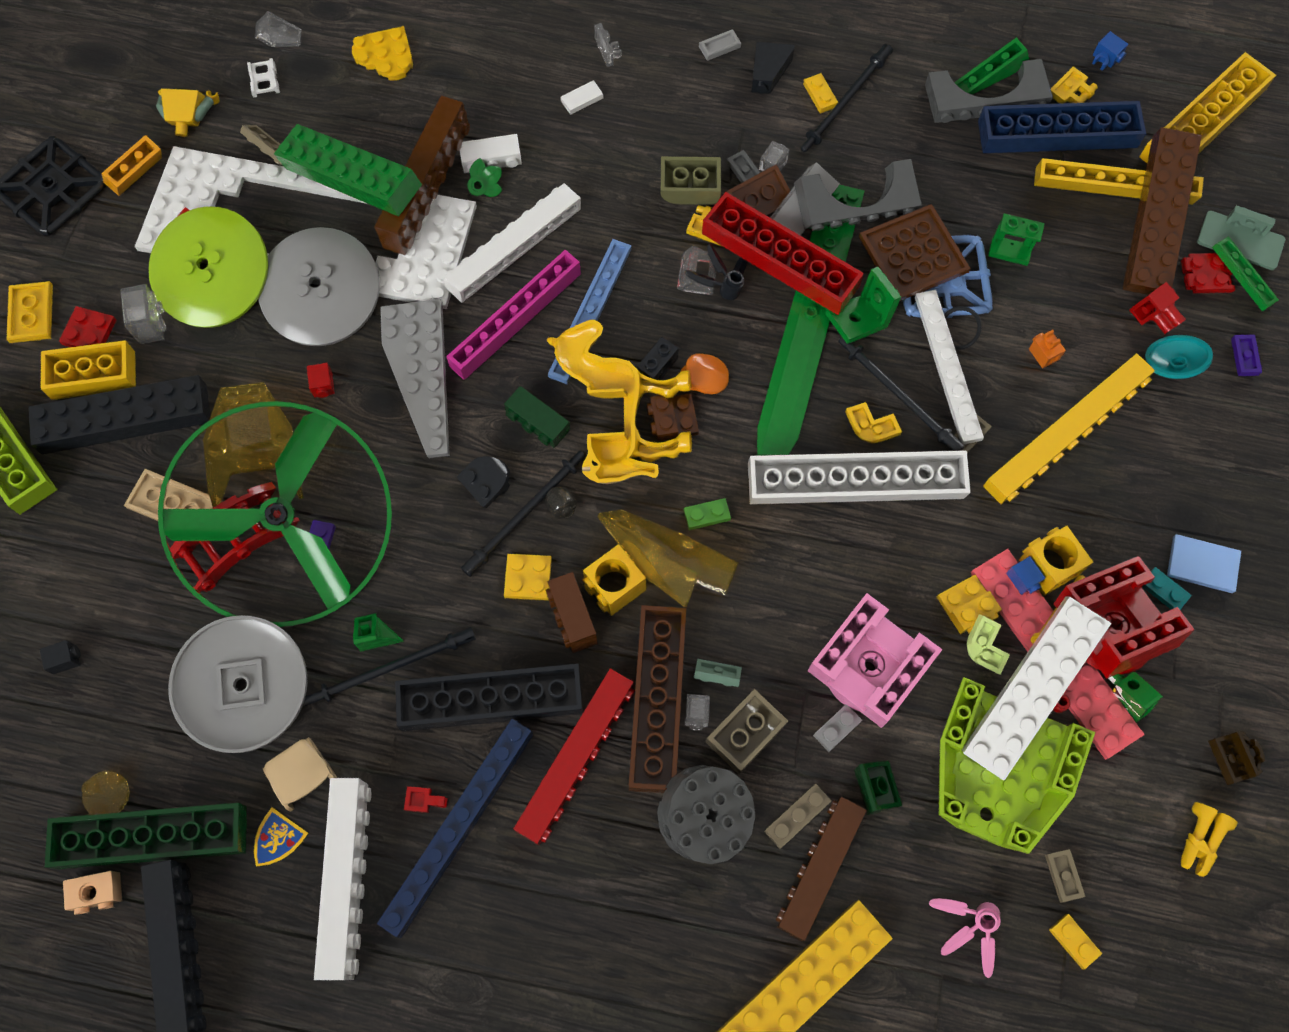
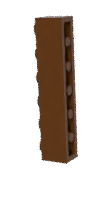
M840 797L837 801H832L827 811L831 815L827 822H822L817 832L821 836L817 844L813 842L808 850L807 855L810 856L807 865H801L797 873V877L800 879L796 887L791 886L786 896L789 899L786 908L781 907L775 919L779 922L777 928L801 941L806 940L867 811L866 809L843 797Z

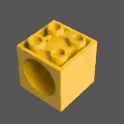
M1068 526L1062 529L1056 527L1049 531L1042 540L1040 537L1028 544L1029 547L1022 551L1024 554L1019 559L1021 562L1030 556L1045 576V579L1040 583L1042 587L1039 589L1043 596L1076 578L1094 563ZM1043 550H1051L1057 553L1064 562V569L1051 566L1045 559Z
M619 544L583 570L584 578L582 580L585 583L583 585L590 596L594 594L598 600L599 608L604 613L608 612L611 616L646 591V577ZM609 572H618L627 578L626 586L617 592L605 591L598 584H600L601 577Z

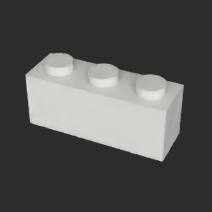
M517 134L462 142L460 155L464 173H468L473 162L479 158L483 160L486 167L513 168L522 164Z

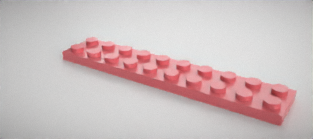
M1006 549L972 570L971 574L972 576H977L986 592L990 591L1002 609L999 612L1028 652L1033 645L1030 640L1034 633L1040 632L1053 613V609L1039 590L1032 594L1029 591L1023 595L1020 594L1006 574L1018 562L1009 549ZM1085 662L1064 694L1069 697L1071 702L1069 710L1080 726L1095 732L1092 742L1106 760L1145 734L1112 692V689L1098 670Z

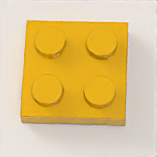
M508 554L504 598L548 600L545 589L549 588L547 581L550 580L552 557Z

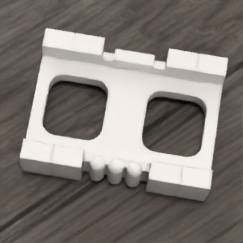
M272 58L269 61L247 63L253 98L257 97V94L271 91L280 93L276 77V64ZM268 66L266 73H256V67ZM270 81V87L258 89V83Z

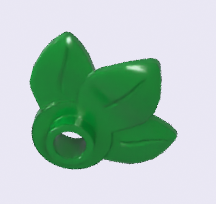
M481 158L474 161L469 169L471 178L467 183L468 191L474 196L484 194L488 197H495L500 194L502 188L497 182L501 177V167H486ZM475 182H479L481 184L480 189H476L474 187Z

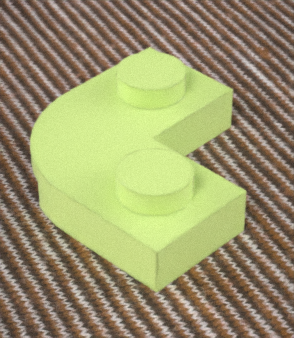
M979 614L968 636V654L975 663L1001 675L1010 654L992 646L1001 624Z

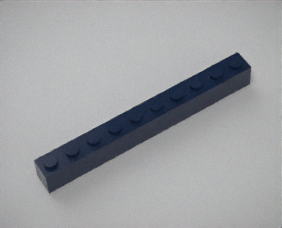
M511 719L377 924L397 938L403 937L533 737L531 730Z

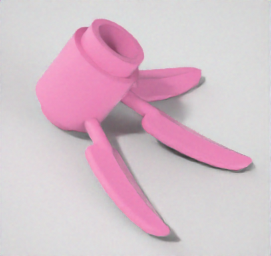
M941 898L930 900L929 905L942 911L965 916L966 913L976 915V924L971 928L964 926L943 945L941 954L948 955L963 946L974 937L975 934L973 932L979 928L981 931L986 932V937L981 939L983 972L987 978L991 977L995 961V939L990 938V933L996 931L1000 926V911L998 907L993 903L985 902L980 904L976 910L967 908L968 905L965 902Z

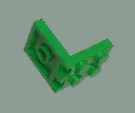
M879 267L871 269L860 296L850 299L839 315L828 309L825 314L845 342L849 344L886 329L901 296L898 290L890 283L887 276ZM850 317L856 318L859 322L851 321Z

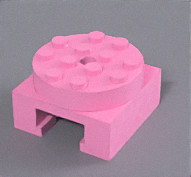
M866 593L812 662L808 672L828 686L841 703L846 704L853 710L860 711L882 728L890 720L942 649L920 632L913 639L884 617L889 611L888 608ZM865 662H871L875 666V670L865 672L867 669Z

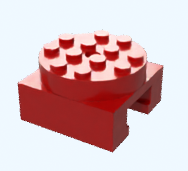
M1139 556L1067 585L1053 603L1058 608L1065 597H1071L1111 623L1109 629H1107L1086 660L1087 664L1101 670L1106 679L1116 674H1127L1140 669L1150 659L1179 647L1195 630L1178 607L1162 614L1159 612L1141 588L1143 585L1152 582L1155 577Z

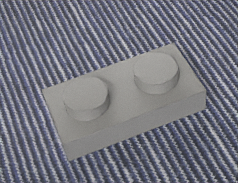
M845 704L813 736L830 752L862 722V719Z

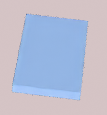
M1175 534L1172 540L1167 576L1233 594L1236 592L1241 551Z

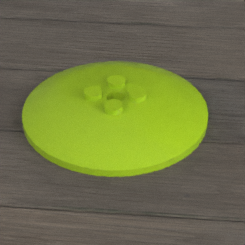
M221 207L196 208L176 217L158 236L149 260L150 285L161 307L180 322L201 328L223 326L243 316L261 295L268 273L267 251L259 232L248 220L238 213ZM203 260H208V266L205 269H200V263Z

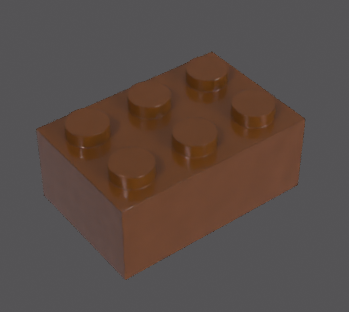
M573 572L547 581L549 588L545 589L551 608L556 607L553 610L558 628L563 627V630L560 631L566 649L570 647L572 653L597 645L596 632Z

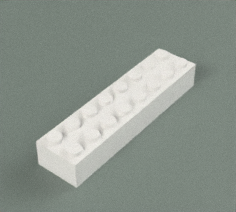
M1065 597L964 745L962 752L1002 780H1005L1111 623L1073 598Z
M330 778L314 980H354L355 975L359 971L356 949H359L361 945L358 924L362 923L363 911L359 908L360 899L364 897V884H361L362 874L366 872V860H363V852L367 850L368 846L365 826L369 825L370 814L367 811V802L371 800V788H368V784L359 778Z

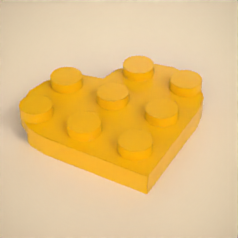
M404 26L357 36L353 39L352 55L356 64L365 66L368 70L376 69L378 75L387 77L390 81L405 78L406 73L410 71V68H413V60Z

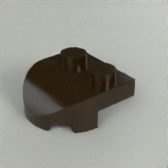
M1243 731L1208 741L1227 785L1259 776L1263 772L1261 770V763L1265 761L1263 750L1256 739H1249L1245 735L1246 732Z

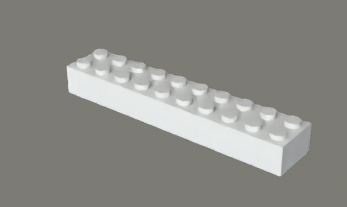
M967 451L750 456L748 461L750 504L964 499L970 494Z

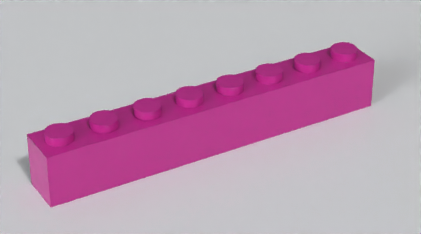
M564 250L446 356L450 368L463 380L470 376L581 275L580 262L568 251Z

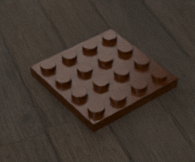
M932 204L863 231L859 235L875 266L880 268L894 288L898 290L901 296L900 301L967 274L971 269Z

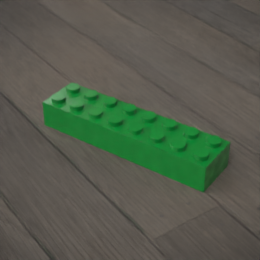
M296 124L274 153L285 169L398 217L422 186V183L411 168L299 124Z

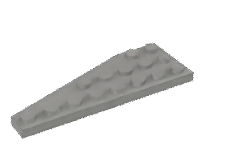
M441 299L382 306V346L428 458L450 456L443 302Z

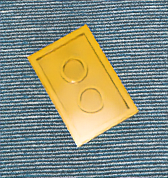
M50 281L9 286L7 341L9 343L51 339L53 284Z

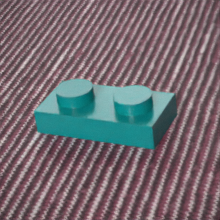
M1155 567L1151 570L1155 578L1152 582L1142 587L1172 610L1178 607L1181 610L1192 595Z

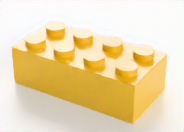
M126 340L41 351V390L51 400L136 387L135 351Z

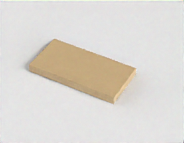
M144 469L124 506L127 509L158 521L159 496L165 476ZM170 479L165 496L164 509H212L220 504L222 500Z

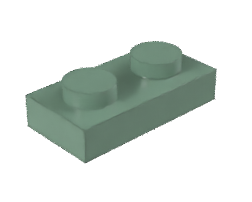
M698 659L694 678L704 682H715L725 686L739 687L742 667Z

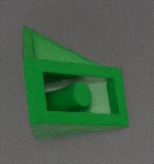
M377 613L357 617L354 620L353 642L360 651L405 642L377 617Z

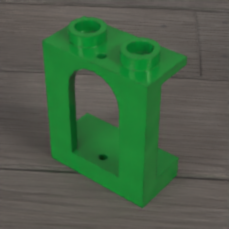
M1004 213L991 239L988 256L1027 266L1032 249L1036 242L1041 241L1045 223ZM1008 234L1025 238L1024 242H1019L1004 237Z

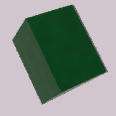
M889 761L864 763L854 769L867 815L902 806Z

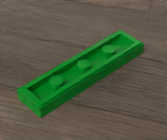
M1229 236L1212 247L1261 311L1279 301Z

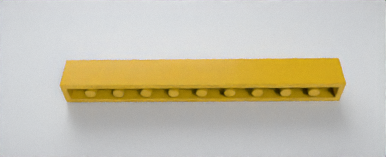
M1136 353L994 473L983 487L1000 504H1003L1006 500L1011 502L1019 495L1018 490L1021 487L1026 489L1035 481L1033 479L1035 475L1041 476L1050 468L1048 466L1049 463L1052 461L1057 463L1065 455L1062 453L1066 449L1072 450L1079 443L1077 439L1081 436L1086 438L1094 430L1092 427L1096 423L1100 426L1109 417L1107 414L1110 411L1115 413L1120 409L1125 398L1129 401L1138 393L1136 390L1138 387L1144 388L1152 381L1150 376L1155 370Z

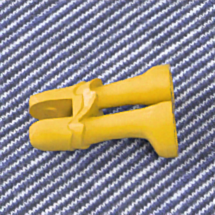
M1194 802L1192 812L1198 817L1193 834L1189 833L1188 839H1186L1181 857V867L1188 870L1197 857L1199 861L1195 874L1204 877L1218 857L1216 854L1217 849L1226 833L1234 830L1238 822L1229 815L1218 813V810ZM1214 820L1215 825L1211 833V836L1206 844L1204 838L1207 834L1210 825Z

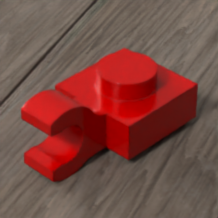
M407 786L404 810L429 813L430 806L447 808L448 798L444 796H431L432 789Z

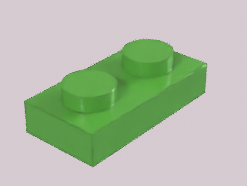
M726 498L684 508L689 530L731 521Z

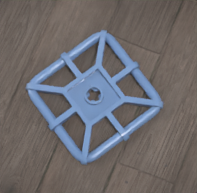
M978 235L951 236L956 244L970 243L962 252L964 258L976 247L979 271H969L967 274L926 291L936 290L938 297H943L944 308L942 310L944 314L953 308L950 296H963L975 305V307L969 308L978 315L989 313L993 309L989 280L991 273L987 268L982 238ZM981 279L984 301L967 289L966 280ZM911 297L904 299L903 306L906 315L909 317H921L917 303L915 302L912 305ZM956 311L951 313L947 318H952L953 316L972 314L967 311Z

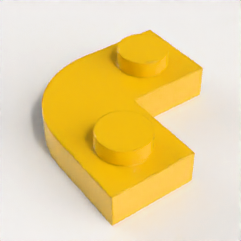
M866 402L849 407L845 411L855 434L866 442L878 443L899 436L902 433L894 414L874 420Z

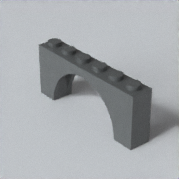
M1042 59L1023 61L1018 72L1019 85L1008 94L995 98L977 97L963 91L953 82L948 70L929 72L925 87L934 122L947 123L955 120L979 118L983 106L1050 104L1053 96Z
M912 160L894 161L885 168L886 183L884 191L875 204L867 207H852L836 200L825 188L820 174L801 176L794 182L804 230L812 229L814 232L824 229L825 226L837 228L842 226V223L848 222L849 225H855L867 219V222L878 220L879 217L885 216L886 219L896 217L900 213L905 215L915 211L922 204Z

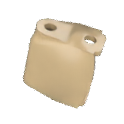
M309 737L299 740L272 758L263 768L279 801L290 812L294 810L292 802L303 798L315 790L327 777L329 779L337 778L328 762L323 758Z

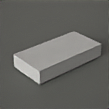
M732 29L699 42V48L708 61L741 48V42Z

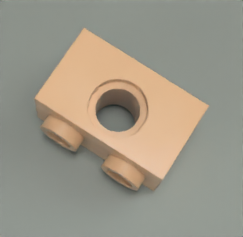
M108 871L63 881L65 910L74 911V915L90 912L92 907L98 906L99 910L114 907V903L122 901L120 872ZM95 887L96 896L91 900L90 891Z

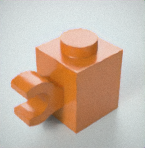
M1054 330L1035 336L1029 348L1042 369L1060 360L1066 351L1060 343L1061 340L1057 339L1054 335Z

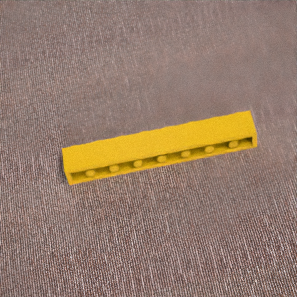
M1042 158L1036 166L1034 186L1141 198L1146 171ZM1194 176L1189 199L1190 205H1193L1202 197L1204 177Z

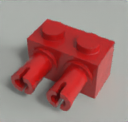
M1167 282L1129 309L1141 325L1149 320H1153L1164 335L1186 320L1174 305L1179 296Z

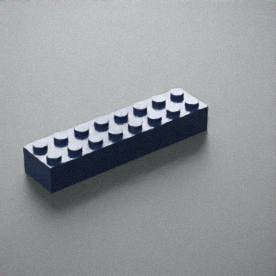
M1140 101L983 106L978 119L983 153L1138 148L1146 135Z

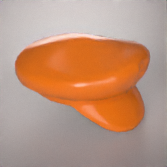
M693 354L681 369V371H690L691 390L713 395L720 393L727 387L729 382V372L726 365L719 358L712 355Z

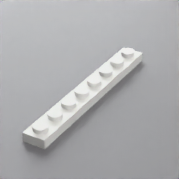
M931 290L916 293L917 307L959 439L963 444L982 441L984 436L937 291Z

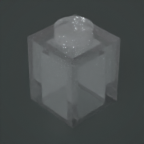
M772 141L761 156L759 169L765 171L777 164L781 171L788 161L790 149L786 148L783 144Z
M687 694L685 726H690L691 730H703V727H708L710 696Z

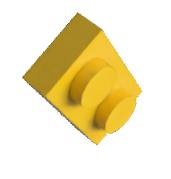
M822 73L804 79L803 85L819 113L826 112L835 107L838 101Z
M1069 914L1064 915L1049 929L1081 969H1086L1102 955V952Z

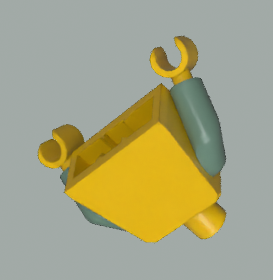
M161 89L158 90L160 96L156 108L166 122L176 126L175 135L187 137L188 126H199L200 121H202L211 106L218 104L220 99L218 92L212 96L211 91H206L207 97H205L198 90Z

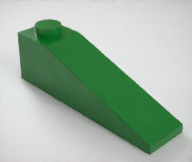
M1016 37L954 83L963 91L973 95L1016 73L1020 69L1022 62L1029 60L1028 50Z

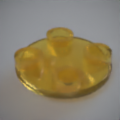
M114 771L99 772L82 785L83 805L90 815L119 813L125 807L129 798L127 781L122 775Z

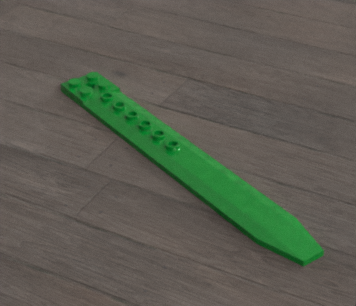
M839 184L832 193V196L845 205L860 207L864 190ZM848 222L842 223L843 225L837 228L825 226L822 230L812 231L810 242L846 262L855 225H849ZM795 291L757 427V456L789 455L799 438L830 322L825 314L827 308L798 291Z

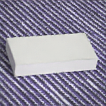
M593 80L560 98L562 104L571 115L603 99V93Z

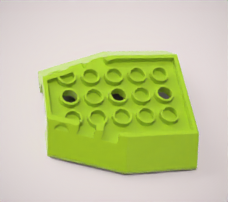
M963 677L940 739L939 816L956 828L995 845L1029 854L1074 798L1095 732L1075 723L1066 726L1047 718L1006 779L1002 780L962 752L964 745L997 698V696L985 692L984 685ZM982 808H987L991 811L992 818L990 821H985L981 818L980 811Z

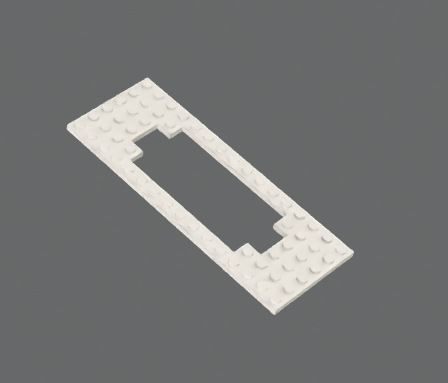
M173 146L135 248L137 251L151 253L160 233L185 207L189 210L201 207H215L219 194L239 197L244 181L361 203L365 202L285 169L284 166ZM437 195V198L433 199L430 205L429 214L422 221L421 230L414 237L412 248L408 249L406 255L399 254L397 259L377 256L376 266L380 279L379 297L410 303L441 299L443 309H447L451 292L445 287L444 276L450 269H454L460 264L477 207L476 202ZM203 260L201 263L208 264V260ZM314 279L311 284L320 285L321 280Z

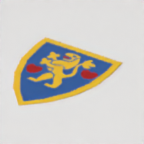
M272 807L261 822L255 837L254 857L256 866L270 865L284 859L294 852L305 839L308 832Z

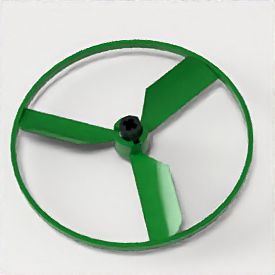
M273 401L247 404L224 412L201 426L185 441L171 461L161 486L158 503L159 533L162 546L172 569L183 585L197 599L226 617L238 615L210 602L188 582L172 556L167 537L172 541H232L259 521L265 528L271 531L282 532L328 609L307 618L271 622L279 627L294 626L322 618L336 611L355 597L377 570L384 556L391 530L392 510L388 484L377 458L358 434L337 418L321 410L291 402ZM261 407H291L312 412L303 416L275 463L280 498L274 497L266 500L260 509H164L167 487L179 459L191 443L212 425L233 414ZM337 425L353 436L372 459L384 487L387 505L386 532L379 556L366 578L350 595V584L323 539L291 525L295 517V511L291 502ZM278 510L281 512L279 518L273 516L274 511Z

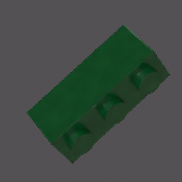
M521 386L504 403L507 417L514 422L516 420L520 422L525 431L530 434L532 432L536 434L538 439L546 446L550 445L555 448L570 431L568 420Z

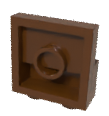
M691 394L674 396L673 398H665L661 395L650 397V403H647V411L649 416H653V422H650L652 435L656 434L657 442L674 439L681 432L691 431V436L699 435Z

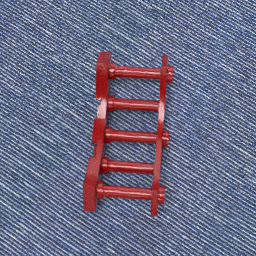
M272 482L247 489L248 494L239 498L234 495L212 509H250L270 499L276 487ZM276 510L273 516L279 518L281 513ZM294 518V521L291 525L296 527V525L300 521L299 518ZM260 522L252 526L256 534L244 542H241L239 537L230 541L234 548L222 558L210 541H175L170 550L174 559L184 558L198 577L199 581L194 588L198 592H207L212 590L219 579L239 560L247 558L252 551L268 542L283 537L281 531L264 529ZM199 543L214 563L206 573L192 554Z

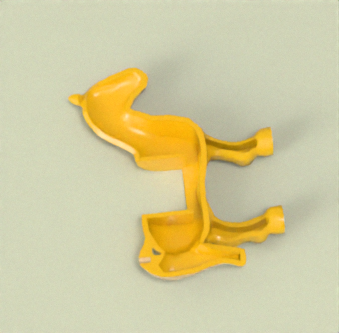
M588 320L564 331L558 338H547V342L555 348L554 354L559 365L570 376L585 384L589 395L598 398H624V432L587 435L588 454L582 465V472L586 477L602 484L622 482L639 475L657 478L659 474L658 465L648 462L656 461L662 457L676 458L680 452H692L691 431L681 432L676 438L666 442L653 443L642 439L636 428V414L643 394L649 392L665 398H673L678 391H690L691 378L689 370L681 371L676 377L669 380H655L641 374L630 361L619 358H602L590 353L589 350L592 345L601 337L603 332L602 325L596 320ZM640 457L642 460L647 462L637 461L631 458ZM592 461L596 462L599 465L594 466L592 464Z

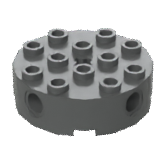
M706 765L685 768L671 778L665 787L667 789L663 794L662 801L659 802L657 811L660 832L668 846L684 858L706 864L728 861L739 853L752 835L755 821L753 797L745 782L730 770Z

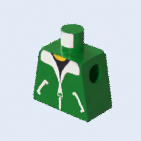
M1132 672L1127 677L1124 674H1116L1108 678L1116 686L1112 692L1136 723L1148 715L1163 697L1136 672Z

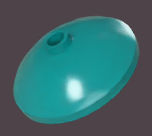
M1173 335L1161 338L1152 343L1145 354V361L1155 370L1154 373L1169 379H1186L1197 376L1207 370L1213 360V351L1205 341L1187 335Z

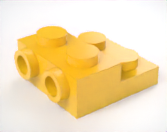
M976 575L937 596V599L960 635L966 631L970 634L979 614L994 621L999 617L998 613L1002 610L990 591L986 592Z

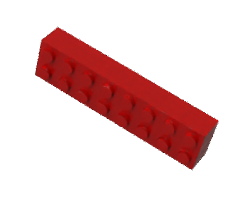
M727 192L724 193L703 219V235L837 315L841 313L861 285L863 272Z

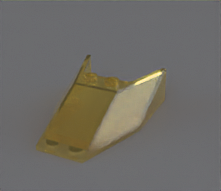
M264 382L220 388L210 420L240 406L259 402H273L275 399ZM261 407L242 411L220 420L206 430L203 445L207 488L213 508L222 502L229 478L232 475L275 468L276 461L293 435L292 426L280 407ZM302 485L296 493L299 499L304 498Z
M621 509L598 514V519L647 580L655 584L683 607H687L695 583L721 594H727L738 562L682 533Z

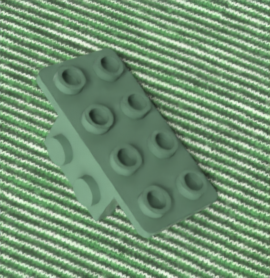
M1236 205L1228 216L1208 211L1205 215L1197 243L1213 249L1212 247L1216 243L1229 236L1250 263L1269 270H1275L1286 239L1284 236L1270 231L1276 219Z

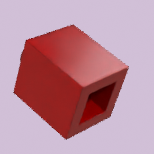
M328 363L307 366L309 389L313 396L325 398L335 394L333 374Z

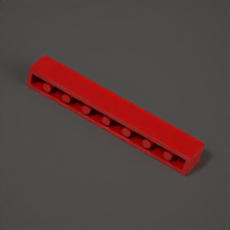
M609 669L513 828L517 833L537 845L548 840L552 833V830L549 828L554 821L558 822L564 813L562 807L565 801L570 802L577 790L574 786L578 780L582 781L589 770L586 768L590 760L594 761L600 752L599 744L602 740L606 741L612 731L609 727L614 720L618 721L624 711L621 707L624 702H629L635 693L633 681Z

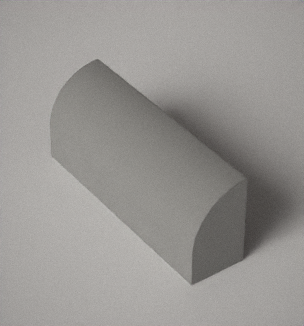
M817 162L809 166L802 175L820 174L825 188L831 195L840 184ZM794 186L770 218L801 236L804 232V226Z

